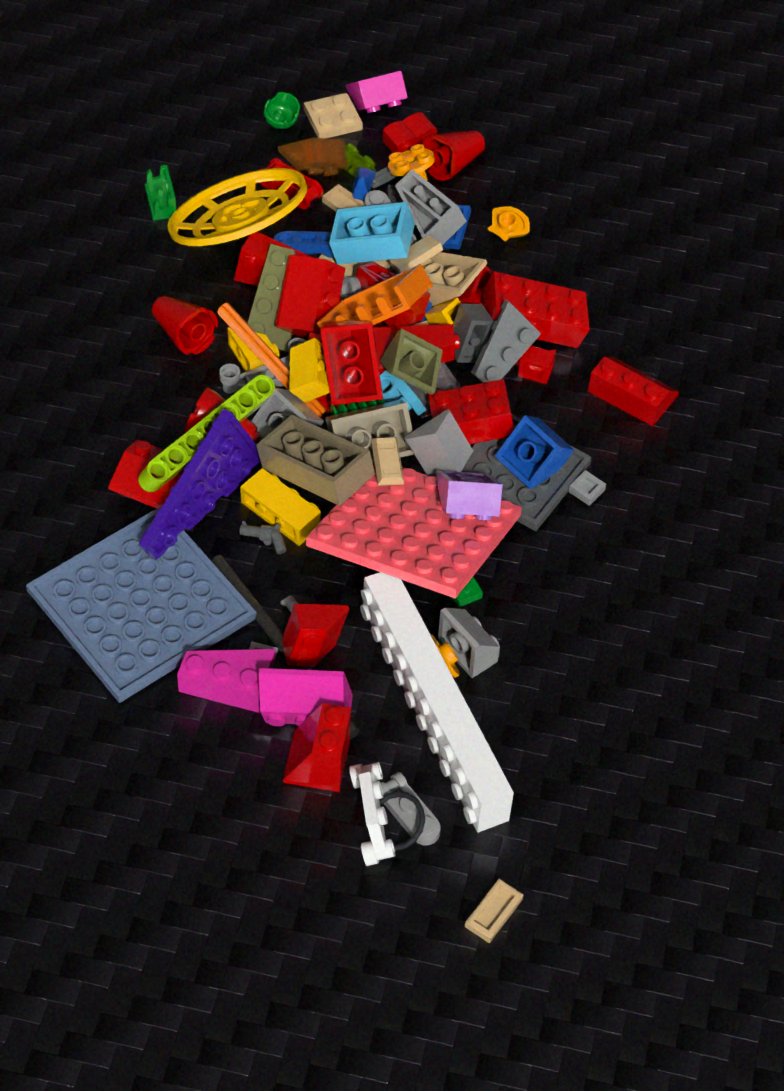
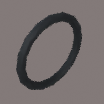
M401 791L384 795L383 798L379 799L380 807L389 799L396 797L407 798L418 809L419 824L416 832L409 840L394 845L395 851L406 849L415 843L423 832L426 820L424 808L418 798L408 792Z

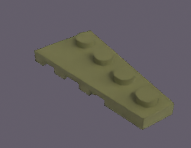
M270 244L247 324L255 332L265 334L271 343L277 345L279 351L288 353V343L292 339V333L275 327L288 256L296 255V252L292 249Z

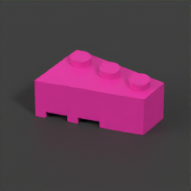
M276 649L186 651L177 673L179 692L259 713V668H276Z

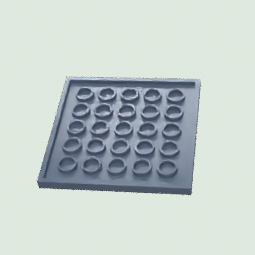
M158 509L153 510L26 584L28 593L119 703L179 667L186 651H204L257 618L256 611L184 530L177 536L178 541L169 547L158 559L148 556L138 545L143 533L155 519Z

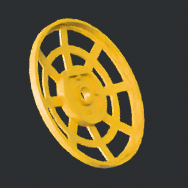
M271 168L248 172L221 181L188 199L172 214L167 225L169 234L175 242L182 245L207 246L232 241L255 233L280 220L299 205L307 193L308 187L305 178L300 172L293 169ZM285 181L278 190L255 191L256 183ZM292 183H295L300 187V190L294 198L289 200L288 195L284 192ZM246 186L245 194L231 198L219 205L212 200L224 193ZM259 197H269V198H268L267 200H265V199L259 198ZM277 199L282 201L281 205L269 209V206ZM204 205L209 209L196 223H182L189 214L200 206ZM214 215V217L212 218V223H205ZM215 229V232L205 236L201 234V230ZM178 230H193L195 238L178 235Z

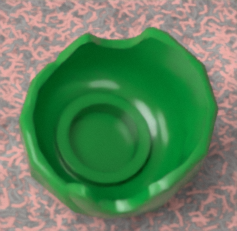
M278 92L273 99H268L265 104L264 117L267 123L276 129H287L293 126L299 115V101L290 93Z

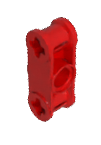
M273 158L265 168H287L298 171L278 158ZM302 174L308 188L304 199L299 203L298 207L304 210L310 206V202L315 198L318 199L323 195V188L316 180ZM285 181L260 182V184L267 189L278 190ZM292 183L284 193L291 200L296 196L300 187Z

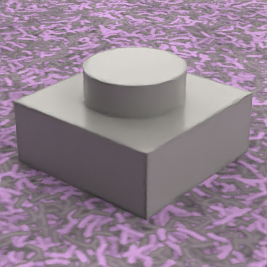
M585 470L569 486V492L590 506L605 491L606 483Z

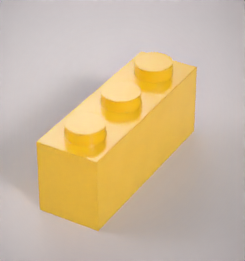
M263 468L240 486L241 503L270 525L280 524V532L298 546L306 541L307 536L321 522V511L314 503H309L303 499L295 489L287 487L275 474H270Z

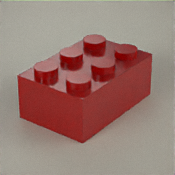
M504 379L439 391L433 395L428 394L432 419L449 409L469 444L509 437L514 430Z

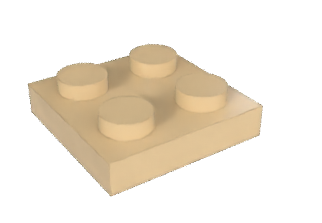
M347 93L304 103V111L319 140L363 129V123Z

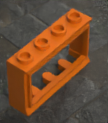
M419 264L341 300L317 324L320 329L325 323L347 320L370 321L375 325L410 309L429 288L433 287V284L422 264Z

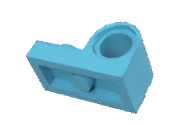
M387 369L380 375L384 403L402 400L407 402L408 410L413 409L418 416L426 411V408L405 381L391 375Z

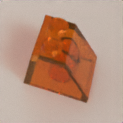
M309 138L278 147V151L298 171H308L309 175H318L323 172L325 176L337 175L338 170L347 168L344 140Z

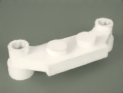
M377 762L364 766L356 764L350 766L349 769L354 788L361 787L366 826L371 841L361 843V849L366 866L378 864L379 860L394 857L395 849L392 840H386L383 825L388 824L386 811L384 807H380L379 799L383 798L381 783L377 781L383 779L380 763Z

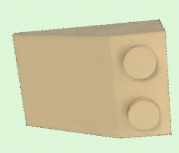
M440 252L422 263L425 272L433 284V287L427 290L431 294L429 301L432 303V306L461 296L487 265L486 259Z

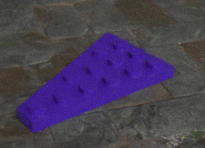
M223 409L219 417L214 420L212 428L205 439L200 442L197 452L185 466L184 472L177 484L171 488L167 500L158 509L150 527L143 533L138 545L148 556L155 559L160 558L169 547L178 541L177 536L184 529L191 530L207 513L215 508V501L222 495L227 497L243 480L251 476V469L258 463H261L255 442L232 412Z

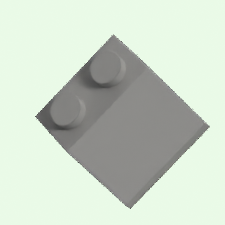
M275 388L272 395L260 407L251 422L258 427L257 433L260 434L258 440L261 441L291 415L318 427H321L324 420L289 390Z
M444 608L440 611L438 642L441 645L447 642L459 658L458 664L471 678L498 662L499 643L493 635H489L482 628L480 621L476 617H472L465 609Z

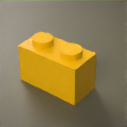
M313 338L290 348L289 391L305 403L330 393L323 344L316 338Z

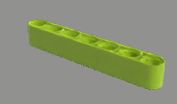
M266 375L256 376L152 459L139 475L138 481L140 486L145 491L155 492L185 469L187 463L192 460L200 442L208 434L206 431H210L214 420L219 417L222 410L225 409L232 412L239 423H241L261 407L275 390L272 379Z

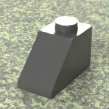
M460 304L453 323L454 334H459L460 348L455 350V360L457 362L476 363L483 346L488 340L494 321L483 304Z

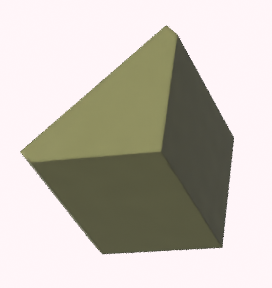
M401 328L396 333L380 362L391 375L433 395L436 390L443 350Z

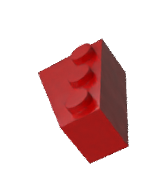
M255 232L250 234L241 249L234 281L259 285L270 244L295 250L298 256H311L266 235Z
M370 262L358 267L356 278L360 281L361 291L396 274L375 262ZM426 291L410 309L384 320V322L390 327L408 326L422 321L431 294Z

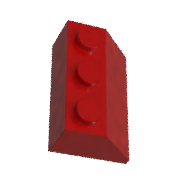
M289 255L275 327L306 340L309 339L310 332L321 334L317 322L339 303L346 268L325 259Z
M355 320L325 323L320 331L332 405L383 399L373 323Z
M606 356L591 372L588 392L651 426H654L679 394V391L615 357Z
M136 440L124 451L108 489L159 509L167 500L171 488L177 484L184 469L155 492L145 491L139 484V475L149 462L164 450L150 445L146 441Z

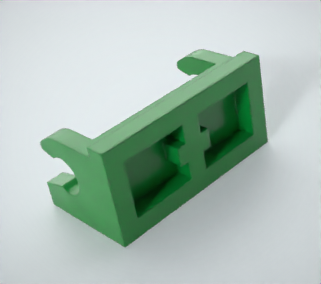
M167 165L160 166V175L157 177L152 176L151 169L146 173L147 183H145V189L153 221L170 218L176 211V198Z

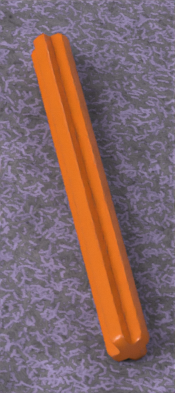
M226 302L221 305L217 311L219 316L289 390L290 369L229 303ZM317 399L305 403L319 417H322L326 412V408Z

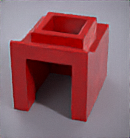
M530 346L516 362V365L519 366L518 376L547 384L554 367L556 350L547 351Z

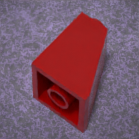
M322 703L294 730L283 783L340 792L350 745V707Z

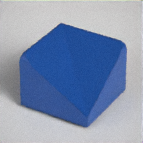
M363 167L358 169L352 186L353 198L365 201V196L370 192L376 175L375 171Z

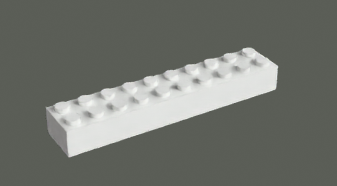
M382 572L365 577L364 589L361 590L363 605L360 606L362 616L365 621L369 620L374 640L381 643L383 657L387 664L391 663L398 686H403L408 706L414 708L417 713L416 720L418 726L422 731H426L432 753H437L439 756L441 771L445 777L449 776L455 798L457 800L461 799L467 822L469 824L473 823L478 833L509 821L514 792L402 580Z

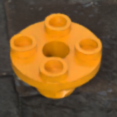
M417 144L412 146L410 150L402 153L395 152L389 155V172L395 176H405L413 169L427 181L425 170L434 163L435 157L431 150L424 148L423 144Z

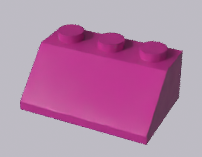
M259 668L260 712L265 722L270 725L296 724L300 726L322 703L350 708L352 706L353 694L344 671Z

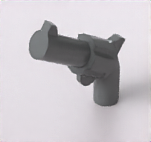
M242 521L240 535L258 537L267 546L273 542L277 554L287 551L283 537L279 532L280 524L256 527L249 526L245 521Z

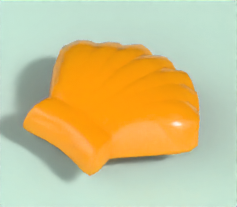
M511 206L494 208L492 211V225L487 230L506 242L509 238L523 237L530 232L529 218L522 211Z
M432 634L431 637L452 677H458L460 673L455 662L459 658L447 642L441 645Z

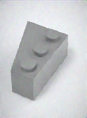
M413 169L395 185L403 202L408 203L414 223L422 238L430 234L443 245L467 222L461 210L454 202Z

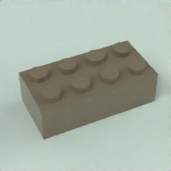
M294 415L289 416L256 445L263 469L339 506L375 475L370 450Z

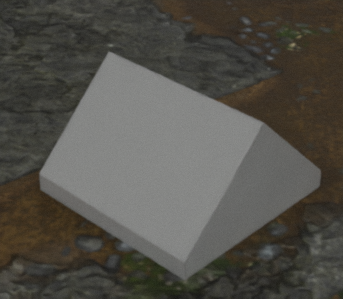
M449 409L404 437L428 476L436 477L437 470L461 472L473 453V449Z

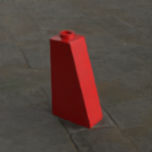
M453 324L373 327L380 375L386 370L380 360L401 328L442 349L440 364L454 360L455 350L460 348L459 334H454Z

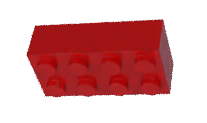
M495 271L483 289L484 307L494 322L498 320L503 308L501 306L504 300H508L541 333L537 340L578 348L590 330L586 292Z

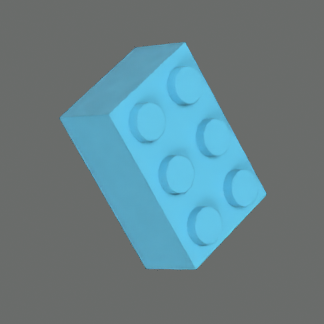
M401 202L337 209L329 241L337 264L408 258L415 224L408 203Z

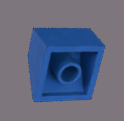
M524 415L495 457L529 489H533L558 472L574 452V449L540 418Z

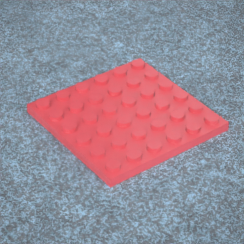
M374 464L375 475L340 506L336 505L307 536L306 546L456 599L519 519L522 507L509 501L501 500L500 517L492 516V520L475 519L476 515L466 514L465 519L450 518L449 513H445L442 510L436 477L402 467L404 485L378 486Z

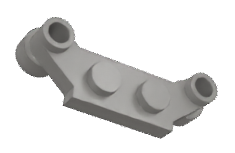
M303 338L290 340L288 343V355L281 358V361L289 369L290 348L306 342ZM225 364L220 368V381L223 383L224 392L228 394L239 391L258 375L270 377L274 382L275 388L284 386L265 365L240 374L239 367L234 364Z

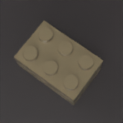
M397 400L325 417L329 432L370 450L373 464L375 463L371 439L396 437L400 458L414 454L404 438L413 432L407 402Z

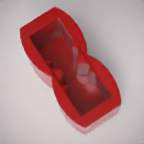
M422 112L408 116L403 121H397L386 126L383 129V142L392 153H402L410 150L414 145L422 144L429 136L437 134V129Z

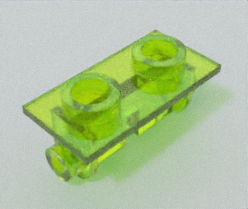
M341 140L338 141L341 149L335 150L332 154L333 161L345 170L353 165L348 172L356 177L360 167L376 172L374 168L376 164L371 158L366 155L364 157L359 155V151L351 143L346 145Z

